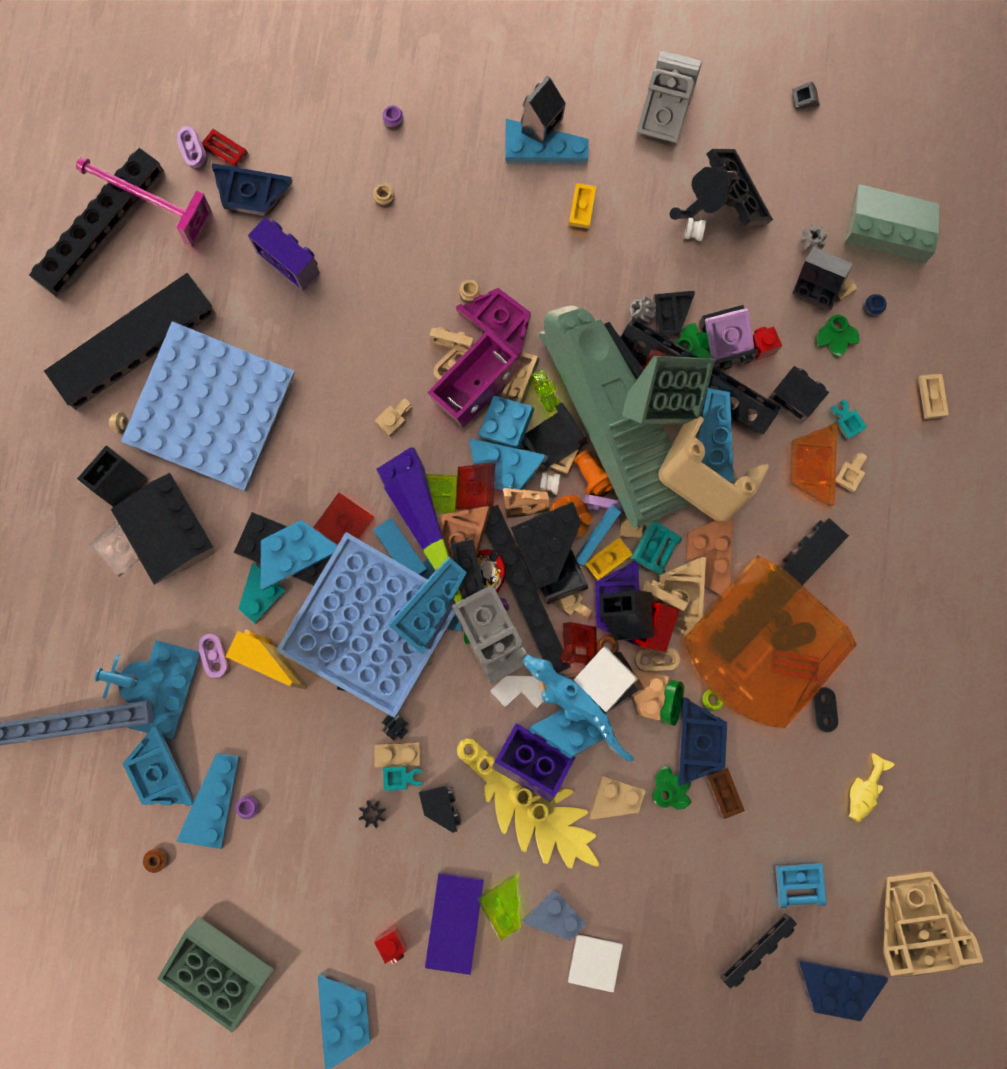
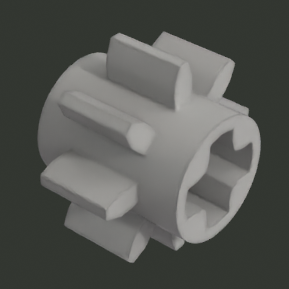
M812 224L809 231L807 229L803 230L801 234L804 237L801 238L799 243H803L805 251L812 250L813 247L823 249L826 244L824 240L828 236V234H824L823 227H815Z
M645 296L642 300L637 298L630 306V317L642 323L644 321L649 323L656 315V304Z

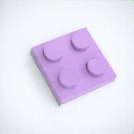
M747 308L705 319L710 354L715 361L716 359L755 349L750 315Z

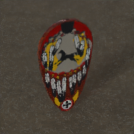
M491 549L480 550L477 557L484 587L493 585L498 593L506 577L504 559L497 551Z

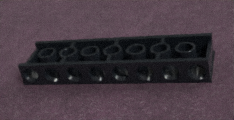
M187 272L45 369L44 373L66 404L76 410L159 353L172 321L182 326L190 323L186 327L193 329L214 315L215 311Z

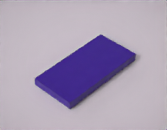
M445 873L438 874L425 963L426 969L471 975L484 879Z

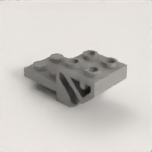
M661 50L656 69L652 73L637 134L677 144L702 65L701 60Z
M489 585L452 605L470 641L469 645L490 684L525 666L523 659L527 653L522 646L523 642L493 585Z

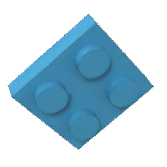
M493 396L478 435L480 438L520 449L535 409L533 406Z

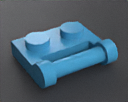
M823 864L775 866L779 908H787L789 905L806 904L826 906ZM816 888V894L787 896L786 890Z

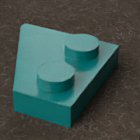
M255 563L251 565L238 609L254 624H257L286 591L279 584L262 590L260 587L261 568Z

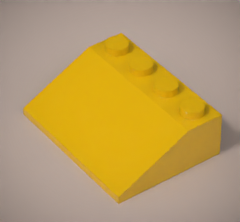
M247 629L245 633L237 632L225 657L288 686L306 688V683L282 654L276 652L277 647L271 644L272 639Z

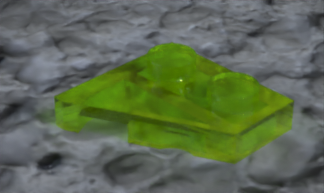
M426 474L434 508L444 514L454 513L456 510L457 475Z
M515 875L477 898L500 941L520 929V916L518 915L519 898L517 897L518 878Z

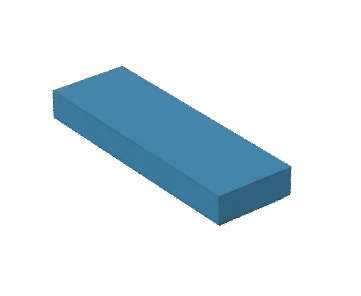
M614 503L609 507L577 553L576 560L582 566L587 562L621 513L620 507Z
M389 518L373 529L393 560L419 575L428 571L392 518Z

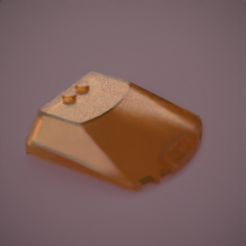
M759 555L754 556L684 637L685 645L688 647L691 656V662L696 666L703 682L719 700L742 716L762 725L776 728H786L857 645L847 625L781 566Z

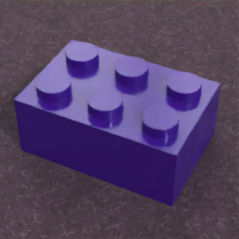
M264 217L248 234L256 253L299 289L304 291L320 273L317 267L318 263L314 259V253L307 247L302 248L298 244L299 241L292 234H285L282 231L283 228L275 220L271 222Z
M516 723L491 768L551 802L556 797L576 757L574 756L570 759L561 753L558 748H554L546 743L547 740L531 733L528 729Z

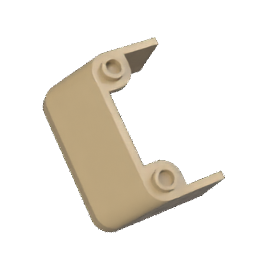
M702 417L683 424L659 469L658 475L660 481L665 486L715 521L723 522L731 519L756 494L769 466L764 464L747 470L744 477L739 478L735 485L727 481L701 462L705 455V447L700 440L695 438L704 420Z

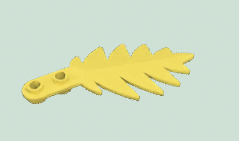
M464 739L458 744L457 754L459 758L485 781V801L489 803L494 794L496 815L503 834L507 833L514 813L517 838L522 852L527 851L535 828L537 846L545 864L549 863L556 843L560 856L568 868L571 869L573 867L576 857L590 865L599 866L595 855L586 845L596 838V834L569 826L587 815L588 811L567 806L552 807L573 794V790L560 788L556 797L549 802L493 770L491 766L495 759L475 740ZM466 746L471 748L469 754H466L464 751ZM482 761H486L487 766L484 769H482L480 766Z

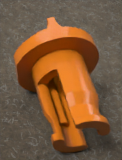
M585 450L574 459V463H577L581 473L588 482L585 491L588 495L604 497L613 489V486L605 469L592 455L593 452L590 451L588 453V450Z

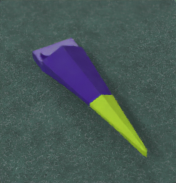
M410 447L376 470L388 496L432 566L437 570L447 559L448 552L438 523L424 466L415 448ZM459 588L453 597L456 603L463 600Z

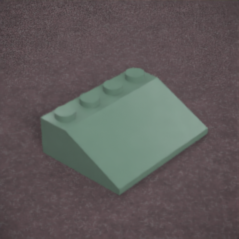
M858 184L844 243L926 263L936 251L939 237L940 204Z
M654 356L627 393L622 416L641 424L688 423L701 417L715 360L710 358Z
M198 916L182 935L157 979L233 1033L274 969Z

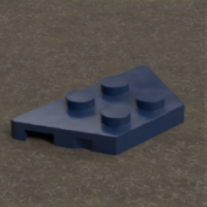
M212 163V170L215 175L222 206L228 210L266 216L293 181L290 176Z
M683 697L677 785H684L725 768L727 722L720 717L714 716L705 708H701L691 702L686 697Z
M800 959L797 962L802 972L804 986L809 995L812 1011L819 1014L861 1022L888 982V977Z

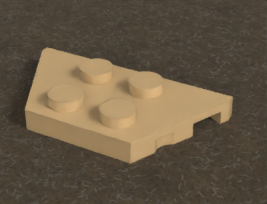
M699 557L659 575V583L665 585L663 590L669 593L675 590L685 596L683 600L688 602L685 611L680 609L674 629L697 642L702 641L706 557ZM658 598V602L666 603L670 606H673Z

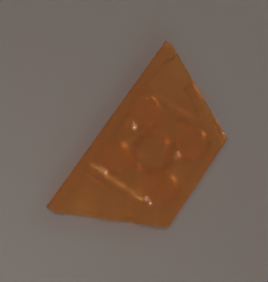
M836 423L794 439L791 442L790 484L829 507L835 505L838 425Z

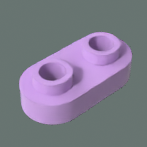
M190 126L182 127L177 133V142L184 161L193 168H199L206 160V153L199 133Z
M585 495L583 504H586L587 509L600 512V509L608 510L614 503L620 507L621 513L619 516L625 513L618 500Z
M213 634L202 636L198 642V649L204 670L210 677L221 678L227 673L229 668L222 641ZM210 642H214L215 647L212 650L208 649V644ZM216 663H220L221 665L219 671H215L214 665Z

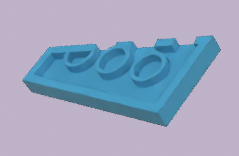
M506 119L505 161L588 162V138L554 130L542 144L521 133V122Z
M708 388L702 413L704 420L699 428L697 438L705 447V455L701 462L727 481L734 483L730 392Z
M448 556L388 623L389 627L423 655L428 641L435 633L436 626L441 617L444 616L451 598L454 597L467 572Z
M216 753L176 842L218 849L223 848L240 757Z

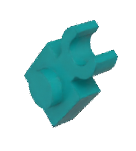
M843 399L839 402L842 410L837 409L836 405H833L830 410L833 415L840 418L835 423L848 440L865 430L867 426L856 409L850 413L848 410L849 404Z
M406 766L384 767V791L407 790V783H411L414 786L422 785L423 781L417 782L414 780V774L422 773V769L416 768L407 773Z

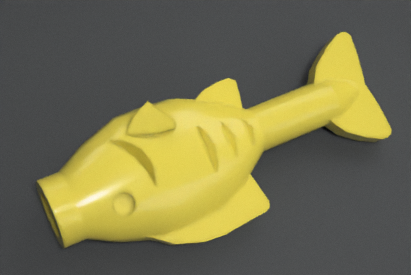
M875 753L872 754L874 769L869 779L864 782L860 778H856L850 789V814L848 817L858 823H862V820L878 804L879 793L883 790V786L877 785L882 772L894 766V763L883 760Z

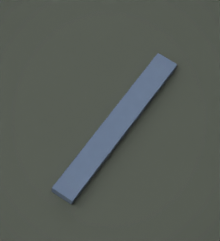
M141 701L0 722V746L152 724L151 701Z

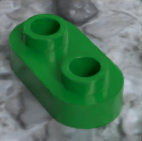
M671 680L665 686V702L660 710V718L664 724L675 726L680 716L684 684L681 681Z

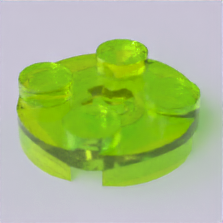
M540 369L531 374V381L536 393H539L542 405L550 413L555 411V406L561 402L554 395V392L557 391L555 384L552 380L547 381L548 377L544 369Z

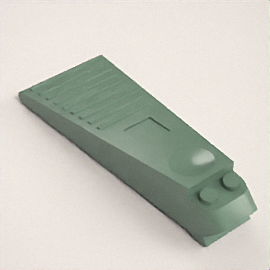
M573 305L548 312L544 319V331L539 332V336L554 361L631 526L637 527L640 525L642 527L690 505V502L665 486L659 479V469L673 445L662 424H641L622 416L627 393L636 382V379L602 320L595 321L587 310Z

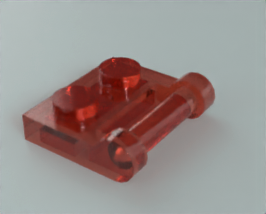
M574 622L563 623L564 651L561 654L562 662L572 664L573 662L583 663L587 666L598 654L596 627ZM576 648L586 649V655L576 654Z

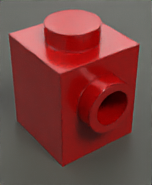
M764 326L754 331V348H758L759 351L756 360L774 355L782 347L774 326L768 329Z
M397 926L378 936L374 941L385 964L389 961L393 964L404 957L403 953L406 952L408 947Z

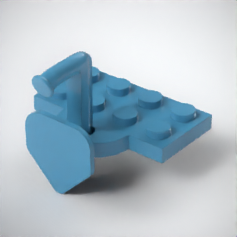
M155 640L149 662L138 661L127 666L122 672L115 671L120 654L116 653L111 671L108 672L98 668L95 673V681L107 682L102 698L106 699L110 684L112 683L118 685L121 696L128 703L151 701L153 723L128 727L129 729L149 733L158 724L163 737L173 739L200 652ZM130 674L135 675L137 677V680L134 679L133 676Z

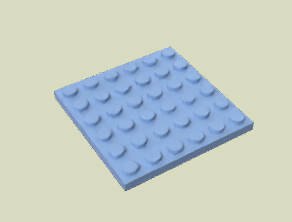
M172 321L121 442L246 491L295 371Z
M345 532L278 645L276 652L395 718L455 614L452 605L456 602L451 598L444 616L441 617L436 626V631L428 641L422 655L389 627L388 623L422 587L427 579Z

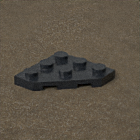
M573 502L511 527L536 589L556 582L562 571L581 525V520Z

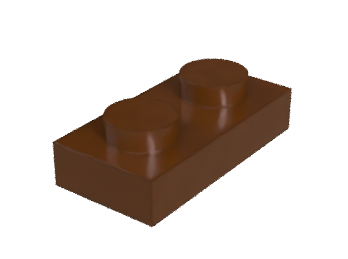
M728 768L706 775L722 819L745 811Z

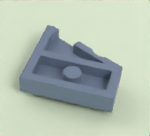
M555 889L523 919L526 925L569 941L587 925Z

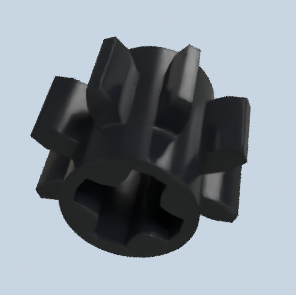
M388 714L381 722L385 725L382 731L393 741L397 737L402 740L409 732L405 729L409 723L398 714L395 718Z
M367 800L368 807L359 808L363 812V816L358 819L366 821V828L370 824H374V827L378 828L377 821L386 820L382 816V812L387 809L379 807V800L375 805H372L371 801ZM370 808H372L373 811L377 810L378 815L375 816V820H373L372 817L367 816V813L370 812Z

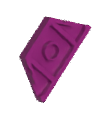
M499 288L489 291L486 295L473 298L474 301L463 306L459 304L456 307V310L478 328L484 332L488 330L518 357L521 356L531 318L529 310Z

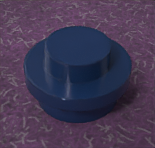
M872 294L865 301V309L871 315L882 314L887 306L886 299L880 294Z

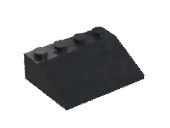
M171 473L149 482L111 509L154 585L214 554L212 543Z

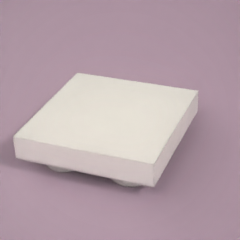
M603 647L574 679L605 712H608L638 680L607 647Z
M577 934L568 983L614 993L622 944Z

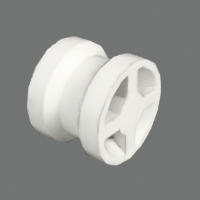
M688 218L684 239L695 238L697 241H702L706 220L695 221L693 218Z
M542 472L540 492H548L553 496H557L560 474L552 476Z

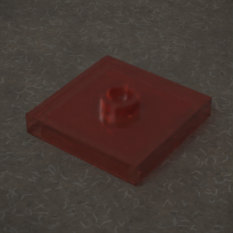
M489 462L458 467L456 510H470L485 506L493 507L495 463Z
M338 492L313 528L338 545L345 532L360 539L375 517Z

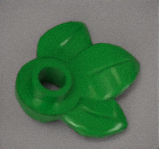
M842 315L832 316L828 320L827 325L822 327L817 334V345H828L830 351L837 357L845 353L848 343H859L857 329L850 326L846 317ZM834 323H838L840 329L835 328Z
M696 323L685 326L681 331V337L675 343L681 347H688V351L699 358L712 359L707 351L709 349L707 333H698Z
M669 766L662 767L655 777L656 788L653 791L655 804L661 808L671 806L677 810L685 809L692 803L686 795L691 782L677 785L678 774L674 776ZM662 792L667 794V800L662 798Z

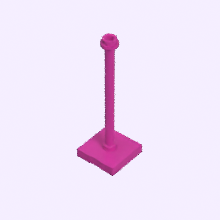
M80 157L77 160L76 169L80 173L85 174L88 172L181 217L176 228L184 243L191 247L194 245L212 212L205 195L197 190L187 209L184 210L91 165L88 158Z

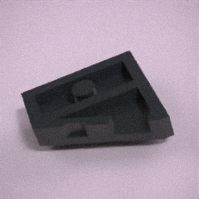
M695 291L654 294L653 301L656 304L655 317L658 333L665 337L680 335Z

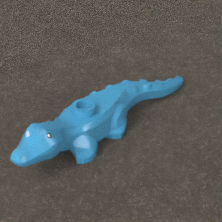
M526 655L523 663L535 679L546 685L545 691L541 693L544 702L560 705L565 709L564 716L567 720L575 722L586 720L601 732L605 741L615 753L626 761H634V757L619 744L607 715L590 695L574 681L568 679L566 675L556 673L550 661Z

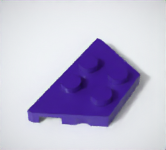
M636 561L594 583L597 628L610 633L600 618V594L640 591L639 567ZM631 639V640H625V641H627V642H629V643H631V644H633V645L641 646V645H639V644L633 642V639Z

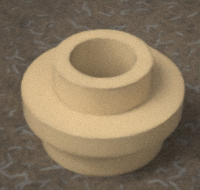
M379 184L373 192L375 201L380 205L391 203L394 199L393 188L387 184ZM386 193L388 195L387 197H381V194Z
M122 412L111 415L109 419L111 431L117 434L125 433L129 423L126 415Z

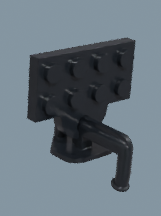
M711 149L706 154L710 160L709 164L711 167H704L692 179V190L698 200L687 209L674 207L669 212L670 218L673 220L693 218L702 209L706 213H715L726 204L736 209L738 219L744 226L767 225L773 221L735 149Z

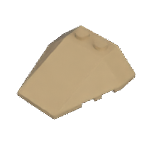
M932 871L886 879L883 953L890 977H912L953 971L983 963L976 937L972 931L968 930L962 921V916L958 911L956 912L948 900V895Z

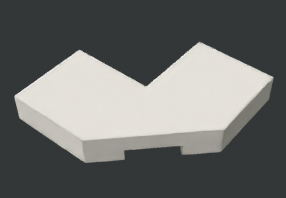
M505 676L490 690L504 707L521 692L536 708L544 702L541 697L542 692L539 681L533 676Z

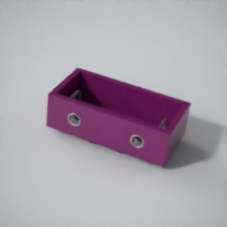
M487 330L427 393L443 411L464 428L523 365L518 355Z

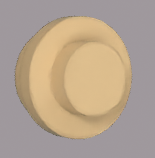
M467 280L461 284L459 292L464 300L474 301L473 298L480 296L481 290L477 282Z

